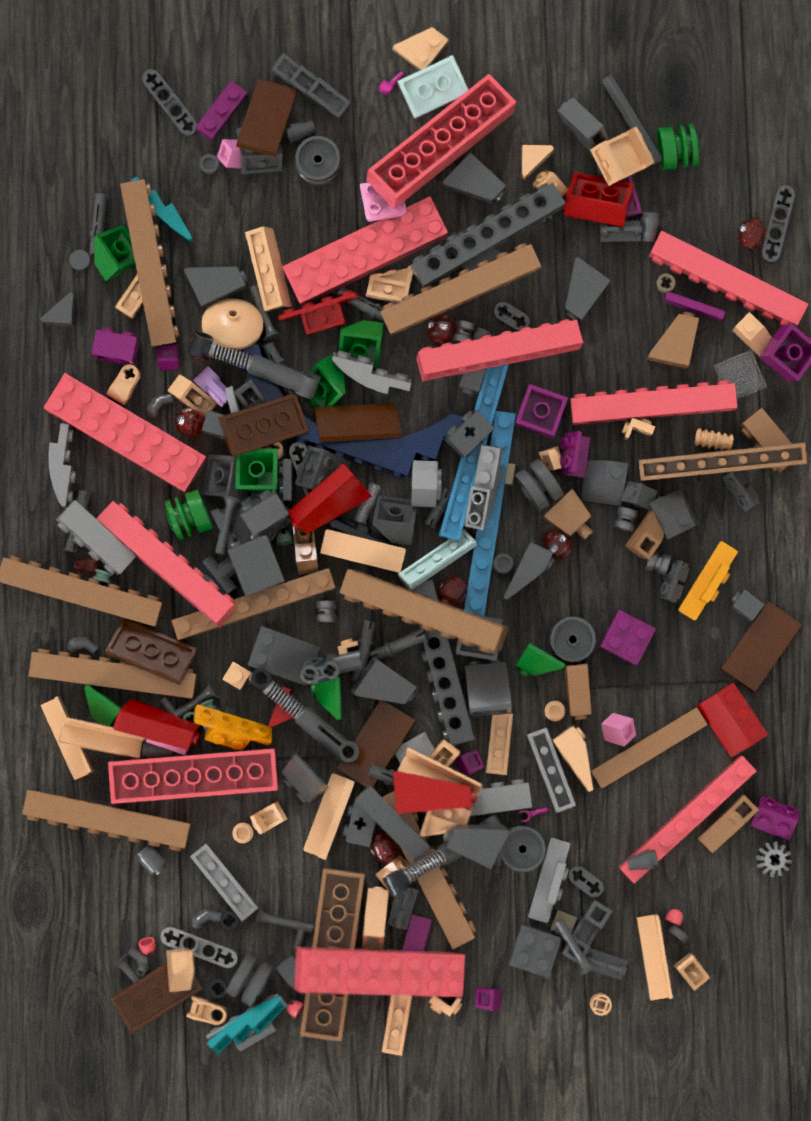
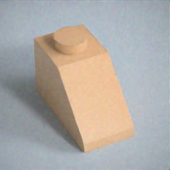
M750 312L732 330L758 356H760L772 339L764 325Z
M180 374L167 390L204 419L207 411H212L217 404L193 382Z

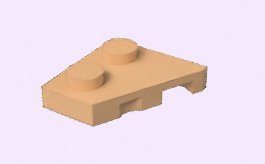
M432 27L394 45L393 50L416 68L422 70L429 67L448 43V39Z
M411 266L397 271L396 269L390 270L384 274L370 275L366 297L394 303L402 302V298L409 294L413 276Z
M460 808L427 811L419 836L445 834L447 829L452 828L453 824L468 825L472 810Z

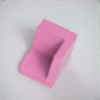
M222 140L217 158L226 168H240L241 153L240 148L236 147L237 140Z
M612 713L601 723L605 741L625 746L636 736L633 718Z

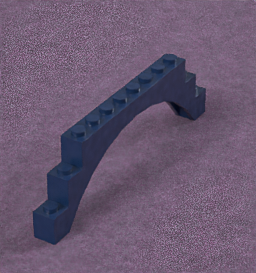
M255 343L248 348L237 350V352L241 351V354L244 352V355L248 354L251 357L254 354L262 357L259 345ZM236 364L234 365L235 369L243 372L246 371V368L243 370V367L240 368L239 366L236 367ZM251 374L247 375L245 383L251 379L266 402L284 397L275 383ZM451 413L429 428L402 436L401 438L319 442L316 423L304 416L310 432L294 437V441L304 445L307 442L314 444V447L334 451L333 454L344 459L345 456L353 458L352 462L364 466L367 463L373 465L372 469L383 472L387 470L392 472L391 476L403 479V476L408 478L416 455L422 461H436L442 441L448 436L446 432L454 425L458 427L463 421L461 420L462 416Z

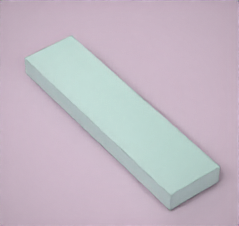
M463 529L459 542L448 539L401 571L398 576L410 590H413L476 547L477 543Z

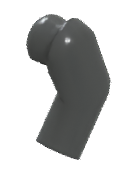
M172 394L153 397L147 406L149 416L152 418L158 417L159 409L162 405L172 404Z
M84 636L70 639L67 645V649L72 653L84 648L94 655L99 649L96 644Z
M202 909L192 917V926L195 929H200L208 920L220 923L222 912Z
M131 947L127 956L135 960L136 973L138 976L143 977L150 969L148 956Z

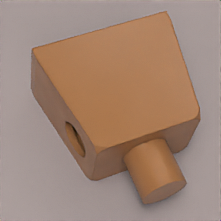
M573 489L543 516L547 522L568 537L577 532L585 540L593 532L585 523L591 515Z

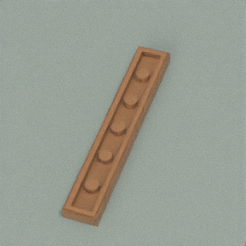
M696 707L591 770V773L602 789L707 726V723Z

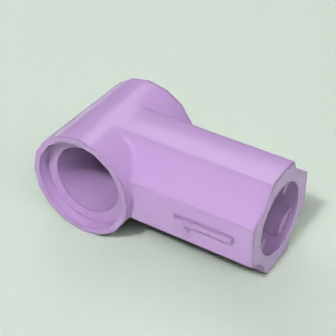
M207 366L193 381L223 408L228 404L225 392L227 387L220 381L217 374Z

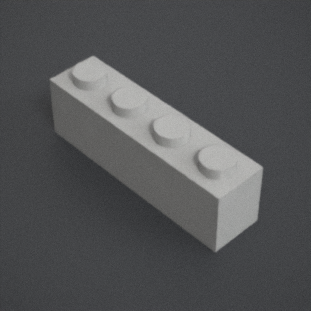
M76 500L72 501L56 519L59 522L57 526L65 533L69 531L74 536L73 540L80 547L85 546L90 550L88 554L96 561L100 559L105 564V570L112 575L114 573L116 575L121 574L136 557L129 548Z
M547 727L527 734V739L555 813L576 806Z
M524 779L512 780V785L504 786L503 782L491 783V788L484 789L482 785L477 803L471 809V816L532 808L529 783H524Z

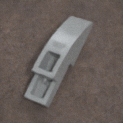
M345 351L333 352V362L358 383L388 394L389 386L410 391L411 379H408L407 375L396 373V375L388 374L387 370L376 368L375 371L372 370L373 362L368 357L358 356V358H355Z
M61 423L58 443H49V471L56 497L63 508H67L73 501L71 484H75L76 471H73L74 468L72 466L66 465V462H70L71 450H68L69 442L73 441L74 430H71L69 424Z
M485 444L481 445L475 482L470 490L464 524L466 527L485 530L500 482L502 472L500 463L503 448Z

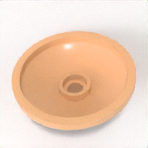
M227 298L211 304L206 309L202 317V331L211 335L214 338V342L220 343V346H227L228 349L230 347L231 350L233 348L234 350H242L252 346L260 338L263 331V319L259 310L251 303L241 299Z

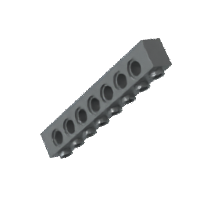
M545 183L536 189L537 192L532 195L529 193L519 198L520 202L515 205L511 203L501 209L502 212L496 216L494 214L487 216L483 220L484 223L468 227L465 234L461 236L456 234L448 240L449 243L441 246V244L435 246L430 250L431 253L425 257L423 255L416 257L413 260V264H411V270L421 287L425 288L562 210L566 203L554 183L549 185ZM540 199L546 205L543 208H539L534 202ZM519 210H525L528 213V216L525 218H520L517 215V212ZM507 220L510 223V227L502 228L499 222ZM484 230H489L493 236L486 239L481 233ZM471 240L475 243V246L472 249H467L464 246V242ZM450 250L455 251L457 257L449 259L446 253ZM437 261L440 266L437 269H431L428 263Z
M433 580L424 581L411 590L438 601ZM436 630V632L428 631L424 634H429V639L437 638L440 641V646L437 649H431L428 646L429 639L422 641L425 650L421 651L424 663L428 662L430 670L426 671L429 683L434 682L435 690L432 691L434 702H439L441 710L437 711L440 723L444 722L446 730L442 731L444 740L452 746L475 740L448 638L440 635L441 631ZM438 657L445 660V667L442 669H436L433 665V661ZM446 677L450 680L451 685L448 689L439 687L438 683L441 678ZM451 697L456 701V706L453 709H447L444 706L446 698ZM453 717L459 718L461 721L460 728L452 729L449 725L450 719Z

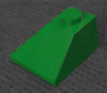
M124 225L97 234L94 237L95 266L105 281L119 277L136 266L130 234Z
M363 320L341 329L339 351L348 352L351 357L358 358V356L370 358V361L373 362V369L376 370L379 365L384 323Z
M332 355L316 363L309 371L320 377L314 398H306L313 407L333 406L345 394L344 372L333 362Z
M260 448L236 456L235 489L254 493H263L266 490L272 491L275 489L279 493L278 449Z
M529 643L515 666L519 668L517 672L528 678L529 675L537 676L560 670L566 664Z
M336 677L332 680L311 684L312 696H316V700L337 720H342L341 678Z
M86 685L84 689L91 717L95 720L94 724L113 727L118 711L122 707L92 685Z

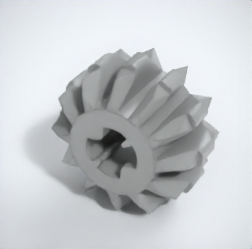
M773 842L772 848L769 843H765L766 851L763 848H759V852L763 856H756V859L762 860L761 863L757 864V867H764L762 870L763 874L768 873L770 870V877L775 876V870L778 876H782L781 868L788 871L789 868L785 866V863H792V860L785 859V857L791 854L790 851L782 853L786 846L781 845L778 848V842ZM776 854V859L778 860L777 864L772 863L771 865L770 863L772 860L769 857L771 855L775 856Z

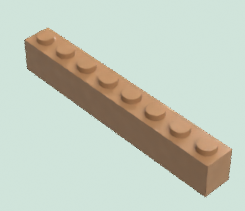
M145 179L121 183L122 197L151 346L175 343L176 338H179L177 325L173 326L172 323L175 312L173 305L169 306L168 298L172 296L170 286H165L164 277H168L166 265H161L160 257H164L162 245H157L156 237L160 236L158 224H153L152 216H156L154 204H149L148 196H152L150 183L146 184Z
M526 243L518 245L512 253L503 252L497 255L496 260L492 262L485 260L477 264L478 268L474 270L465 269L459 272V276L454 279L447 277L439 281L440 285L432 287V285L421 289V293L416 296L409 294L403 297L402 302L396 305L392 302L383 306L384 310L380 312L390 335H395L540 270L541 264L532 244L526 245Z
M805 442L640 459L641 481L807 464Z
M10 555L9 559L3 557L0 567V583L150 626H158L164 603L159 602V597L148 595L147 598L140 596L138 591L128 589V592L120 591V586L108 584V587L100 585L101 581L89 578L88 581L80 579L81 575L69 572L67 576L60 574L61 570L49 566V570L41 568L42 564L33 561L25 564L21 562L22 558L12 555Z
M329 568L234 599L235 602L233 604L236 611L221 627L335 590ZM200 611L171 620L179 641L219 628Z
M38 649V652H32L29 677L191 699L195 697L198 674H194L193 669L188 670L181 685H178L123 661L112 663V658L99 657V661L91 660L90 655L79 654L78 658L70 657L71 653L58 651V655H52L50 650Z
M31 789L27 790L22 812L23 815H27L28 820L39 821V818L47 819V824L59 826L60 822L68 824L67 828L79 830L80 827L88 828L87 832L100 834V831L108 832L109 837L119 839L120 835L128 836V841L140 843L141 839L149 841L148 845L156 847L166 844L169 845L168 849L181 851V848L187 847L192 824Z
M395 791L382 798L396 811ZM399 813L414 831L420 835L421 829L417 824V821L420 819L417 813ZM420 836L425 842L429 839L428 836ZM430 847L418 860L420 861V859L430 855V853L433 854V851L436 852L434 847ZM403 850L411 866L415 861ZM441 865L440 867L437 866V869L434 868V871H428V874L425 873V876L422 875L417 880L452 949H455L474 939L473 933L477 931L472 921H466L464 914L467 912L462 902L457 903L454 897L457 895V892L452 883L448 885L445 879L448 874L444 866Z

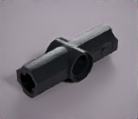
M340 516L332 520L328 529L389 545L391 543L387 538L372 532L368 527L359 523H352Z

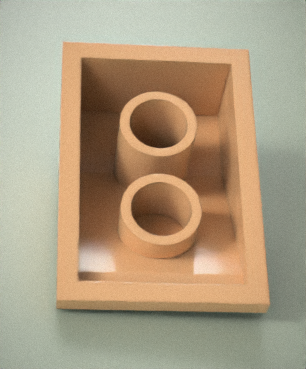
M570 726L552 739V743L586 791L590 792L593 790L586 743L583 740L586 736L579 727L574 728V726Z

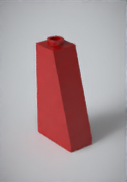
M343 463L288 511L292 517L290 522L297 530L301 528L308 534L370 499L372 495Z
M133 698L118 711L113 727L114 730L185 750H189L193 745H196L200 738V733H198L200 725Z
M402 771L393 772L397 814L472 808L474 803H477L476 790H473L472 786Z

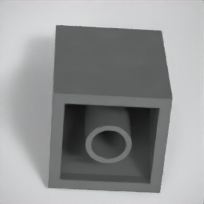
M261 532L254 536H249L250 540L242 543L241 540L230 544L231 548L227 549L245 596L284 582L267 535H261Z
M501 659L490 660L489 664H481L480 661L469 662V666H465L470 718L511 714L512 704L506 662H502Z

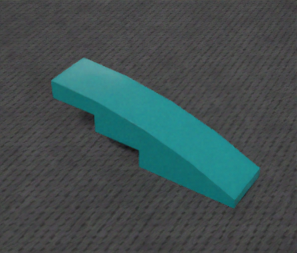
M137 176V177L131 179V182H132V181H137V180H140V179H139L138 176ZM155 190L151 191L152 196H148L149 204H154L156 216L174 233L190 244L193 243V238L174 205L171 203L165 207Z
M280 996L264 1002L240 1015L206 1044L219 1055L232 1040L239 1045L252 1031L259 1035L288 1005Z

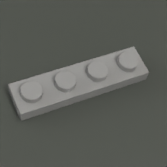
M207 843L190 856L241 921L259 908Z

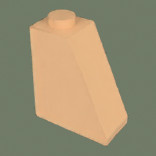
M382 887L368 888L362 949L383 950L389 890H385Z
M188 948L166 950L169 992L191 990L194 974L192 950Z

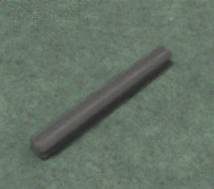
M612 75L605 77L602 83L630 129L638 128L648 150L652 154L654 160L652 165L658 164L662 161V156Z

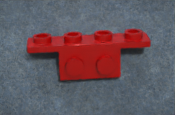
M352 290L341 293V297L335 299L333 296L321 299L322 303L314 305V302L302 305L303 309L295 311L294 308L285 310L283 315L278 316L280 321L285 322L301 317L306 335H311L347 324L341 304L359 299L360 296L356 292L353 293Z

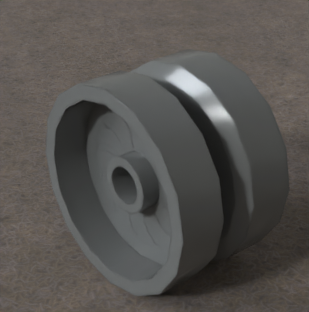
M311 136L304 140L297 148L295 155L297 171L308 184L322 186L332 182L337 177L341 168L340 153L336 144L329 138Z
M536 459L529 465L533 477L524 469L515 474L514 477L527 499L541 512L549 506V501L545 494L553 501L558 500L564 494L547 467L540 459Z
M566 617L557 622L551 629L549 636V645L553 654L561 661L568 663L579 662L587 658L593 651L596 643L595 632L592 626L586 620L579 617ZM570 636H574L577 639L575 643L569 642Z
M521 825L509 829L510 833L500 850V857L514 871H532L540 865L545 856L546 848L542 836L528 826ZM525 845L527 848L526 852H519V846Z
M248 952L225 993L235 998L239 995L242 988H245L246 991L241 1001L251 1007L257 995L260 996L269 979L267 977L273 966L263 962L255 972L253 968L257 963V957Z

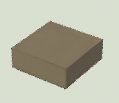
M507 464L505 484L507 486L514 487L516 464Z
M557 910L550 929L555 931L557 928L555 923L563 919L572 933L577 917Z

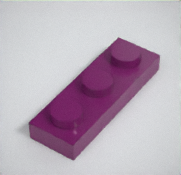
M230 81L196 125L195 130L212 141L245 99L247 91Z

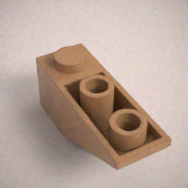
M653 510L647 512L625 545L638 557L650 560L664 536V532Z
M293 526L298 575L319 572L314 530L306 534L301 528L297 530Z
M741 794L698 839L713 853L759 809L745 795Z

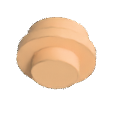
M551 701L545 707V715L551 721H559L565 715V707L559 701Z
M247 823L237 824L232 832L233 838L238 843L249 842L253 837L252 827Z

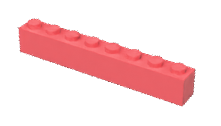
M661 231L649 255L652 257L653 262L659 265L664 263L670 266L671 271L677 274L684 273L689 276V280L695 283L702 282L707 285L709 290L716 293L720 291L726 294L725 297L734 302L738 300L744 303L743 306L751 311L756 309L762 312L761 315L769 320L774 318L780 321V325L792 323L797 327L808 306V303L664 231Z
M565 319L558 324L551 325L550 323H545L538 328L531 329V327H525L518 332L505 331L498 336L485 335L478 340L465 339L458 344L445 343L433 349L432 347H425L418 351L416 360L422 381L580 350L583 340L577 320L570 321V319Z
M719 381L717 385L709 386L708 382L698 383L697 387H689L688 384L677 385V389H668V386L656 387V391H648V388L635 389L636 392L627 393V390H618L612 395H607V392L594 393L595 396L586 397V394H576L574 398L570 399L572 425L631 420L632 418L645 419L733 411L737 409L735 383L730 384V381Z
M112 501L96 519L142 562L220 628L236 611L233 604L235 601L228 594L222 595L218 592L219 587L211 580L207 582L203 579L204 574L199 569L189 567V561L181 554L179 556L175 555L173 547L166 541L161 543L158 540L159 536L152 529L146 530L143 527L144 523L137 516L132 518L128 514L129 510L122 503L117 505Z
M738 756L628 858L650 849V851L655 850L658 861L661 860L748 780L756 770L743 756ZM627 859L618 867L632 883L637 882L650 870L630 871Z

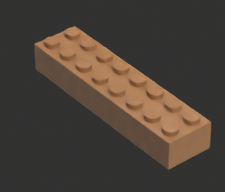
M347 570L339 592L345 595L344 599L358 603L362 601L364 602L363 606L373 610L381 608L383 609V614L391 617H398L400 615L404 622L410 624L421 623V628L435 632L439 630L441 631L440 635L450 639L461 638L460 643L468 646H475L477 644L480 646L479 650L490 654L495 651H501L509 630L507 626L357 570Z
M323 868L312 947L355 949L365 873ZM306 993L300 1036L342 1042L348 994Z

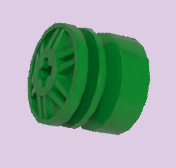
M693 123L686 125V133L682 124L679 125L677 135H675L671 126L657 128V147L662 156L660 165L663 171L676 169L678 159L681 160L684 168L688 167V158L692 167L698 166L700 147Z
M198 489L185 493L186 503L182 504L178 496L174 497L176 507H173L170 499L165 501L169 524L179 541L185 540L183 534L185 529L188 536L193 537L191 528L193 526H196L200 534L213 529Z

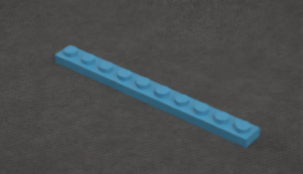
M509 364L485 370L474 411L478 410L491 425ZM469 428V430H468L467 436H471V435H470V431H471L470 428ZM489 434L465 457L460 459L439 533L440 537L458 542L460 540L471 486L475 482L481 445H486Z
M495 411L494 429L492 430L490 446L503 448L500 463L502 472L485 530L477 529L475 541L477 546L473 550L464 611L481 616L485 614L504 493L505 475L516 416L514 413Z

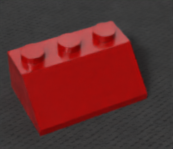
M575 172L566 194L564 215L624 227L630 208L634 183L619 181L608 186L603 177Z
M734 682L697 705V708L730 757L749 748L768 735Z

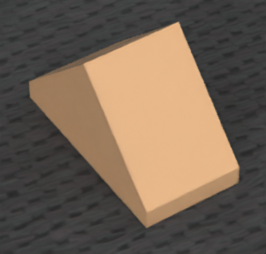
M522 145L521 178L526 180L553 153L554 148L551 145Z
M441 740L428 758L449 767L460 754V751L447 741Z
M690 952L674 965L694 991L710 978Z

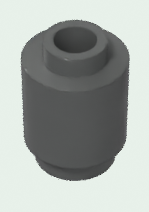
M147 845L136 855L139 859L138 862L150 875L155 873L158 876L166 868L164 866L166 863L165 859L154 847L151 848Z

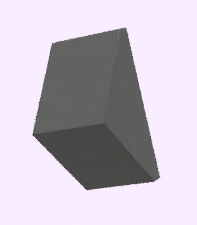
M71 292L44 314L40 320L45 325L74 327L76 302L74 295Z
M251 379L234 391L245 408L266 402Z

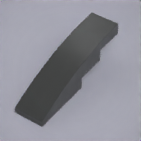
M285 53L279 56L270 69L304 96L338 119L350 104L349 100L320 77H316L305 67L298 65Z
M370 785L355 799L415 862L430 848L414 829Z

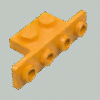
M722 541L719 542L679 607V612L695 621L704 606L710 600L714 601L720 592L717 590L720 583L725 584L730 576V573H728L729 566L738 553L737 550Z
M196 705L194 722L209 727L205 732V740L240 751H243L251 740L265 745H270L272 742V727L205 706Z

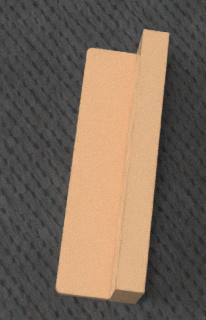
M263 226L245 232L264 311L268 312L281 307H292L274 230Z
M327 529L320 553L400 573L406 549Z
M57 696L55 699L42 704V710L74 780L94 772L84 748L58 742L61 723L65 719L70 718L61 697Z
M67 718L61 723L58 742L139 759L142 741L145 738L114 730L113 727Z
M410 748L406 749V755L397 770L472 786V789L476 790L477 798L481 792V783Z
M334 773L331 774L328 782L329 788L325 791L305 843L304 851L326 860L355 781Z
M653 914L636 917L650 1000L672 999L659 915Z

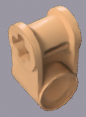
M131 364L123 366L106 395L125 405L140 379V371ZM133 369L135 377H130L129 379H127L128 376L126 375V372H131Z
M192 996L193 1002L190 1012L187 1013L186 1017L213 1025H220L227 1020L228 1010L225 1006L201 997ZM215 1009L222 1011V1020H216L213 1017Z

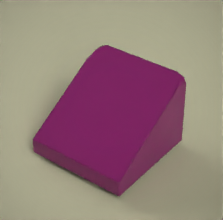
M177 344L157 346V361L160 371L179 369Z
M477 749L465 753L454 760L459 772L465 776L485 767Z
M476 987L475 1008L492 1011L500 1010L502 990Z

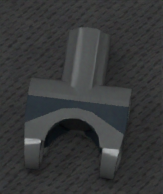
M211 555L196 566L204 574L203 579L208 582L210 580L219 587L218 592L222 595L225 593L230 595L237 588L230 579L236 572L229 556L218 564Z
M358 650L341 655L326 654L307 659L302 665L301 679L307 684H314L332 680L341 673L362 669L363 664L360 652ZM312 669L315 673L310 674L306 670ZM304 675H305L306 677L314 678V679L308 680V679H306V678L304 677Z

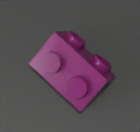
M761 796L757 807L759 810L754 814L750 826L790 840L798 823L799 810L791 805H784L772 798Z

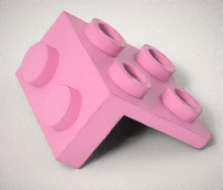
M369 183L360 184L367 221L372 222L406 215L405 201L393 209Z

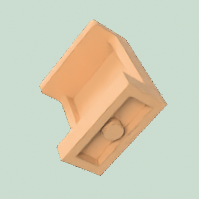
M637 127L590 149L608 186L654 163L652 154L648 150Z

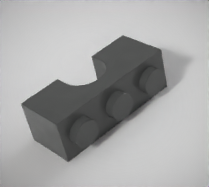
M592 899L572 932L573 938L584 956L589 951L596 934L603 928L612 913L611 909ZM566 942L561 953L579 964Z

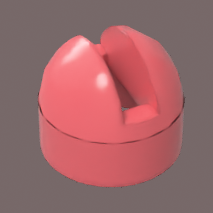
M672 909L668 912L665 920L681 926L683 914L680 910Z
M152 937L143 938L138 942L140 951L145 955H148L150 952L153 954L156 950V943Z
M292 1000L287 1006V1011L296 1019L302 1012L304 1004L298 1000Z

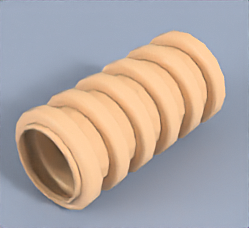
M698 428L694 444L695 446L701 445V447L708 446L709 449L714 447V450L720 448V451L724 449L731 450L734 437L733 434L728 436L727 433H723L722 435L720 432L714 433L712 430L708 432L707 429L702 431L701 428Z

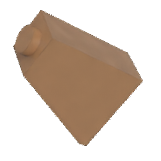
M689 312L678 314L651 350L647 360L687 369L690 363L699 318L694 317L695 314Z
M588 665L566 666L564 671L570 717L574 716L575 720L587 719V715L591 714Z

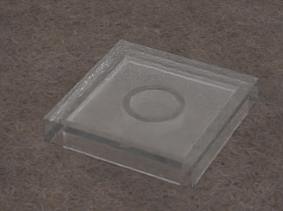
M752 350L713 366L719 381H730V384L735 383L737 400L767 388Z

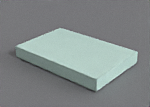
M453 55L397 81L414 119L459 98L468 91Z

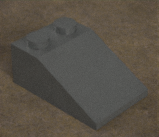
M530 542L502 601H508L538 578L544 570L549 571L554 561V558H551L553 552Z
M261 626L248 666L256 669L265 668L273 675L307 686L308 684L303 682L300 676L302 665L307 659L317 657L321 647ZM307 669L306 671H307L308 673L312 674V671H313V670H312V669Z
M297 754L291 758L281 772L284 776L282 779L289 788L294 786L298 791L297 797L303 803L308 802L312 804L329 788L305 760Z

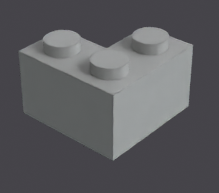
M413 460L411 506L436 507V500L441 499V469H437L438 461Z

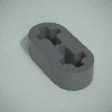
M500 302L494 308L495 318L514 331L518 332L522 328L529 327L530 320L528 316L512 305ZM504 307H506V312L510 314L511 317H508L507 315H503L502 317L499 316L500 312L498 309H503ZM514 317L518 320L524 318V324L526 325L517 327V322L512 318Z
M574 866L569 870V880L591 897H598L603 893V883L583 867ZM574 870L576 872L581 870V875L585 878V881L582 882L580 879L573 880L574 875L572 872ZM588 881L592 884L597 882L600 890L590 893L591 888L586 883Z

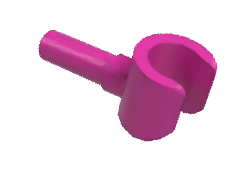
M400 72L390 83L383 80L379 91L389 95L393 86L404 76V73Z
M547 807L531 811L523 809L519 813L526 812L528 818L521 821L527 822L535 815L548 812Z

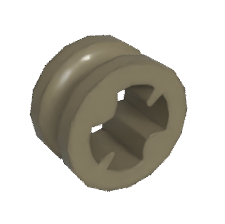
M662 274L656 282L657 289L662 293L671 292L675 286V279L670 274ZM666 278V281L667 279L671 281L669 284L670 288L666 289V286L664 288L661 286L662 279Z

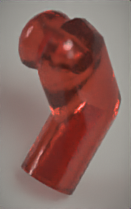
M90 556L86 560H77L74 563V568L79 573L94 571L100 559L96 561Z

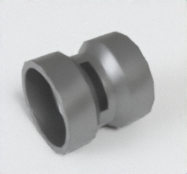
M456 320V332L453 334L451 341L460 343L465 339H472L471 334L474 332L476 325L467 321Z
M618 507V519L615 520L613 527L633 532V522L637 518L638 512L629 508Z
M655 551L650 560L647 559L645 569L652 571L655 568L660 574L665 575L671 556L667 554L659 555Z
M316 601V608L318 609L316 622H337V616L335 615L337 601Z

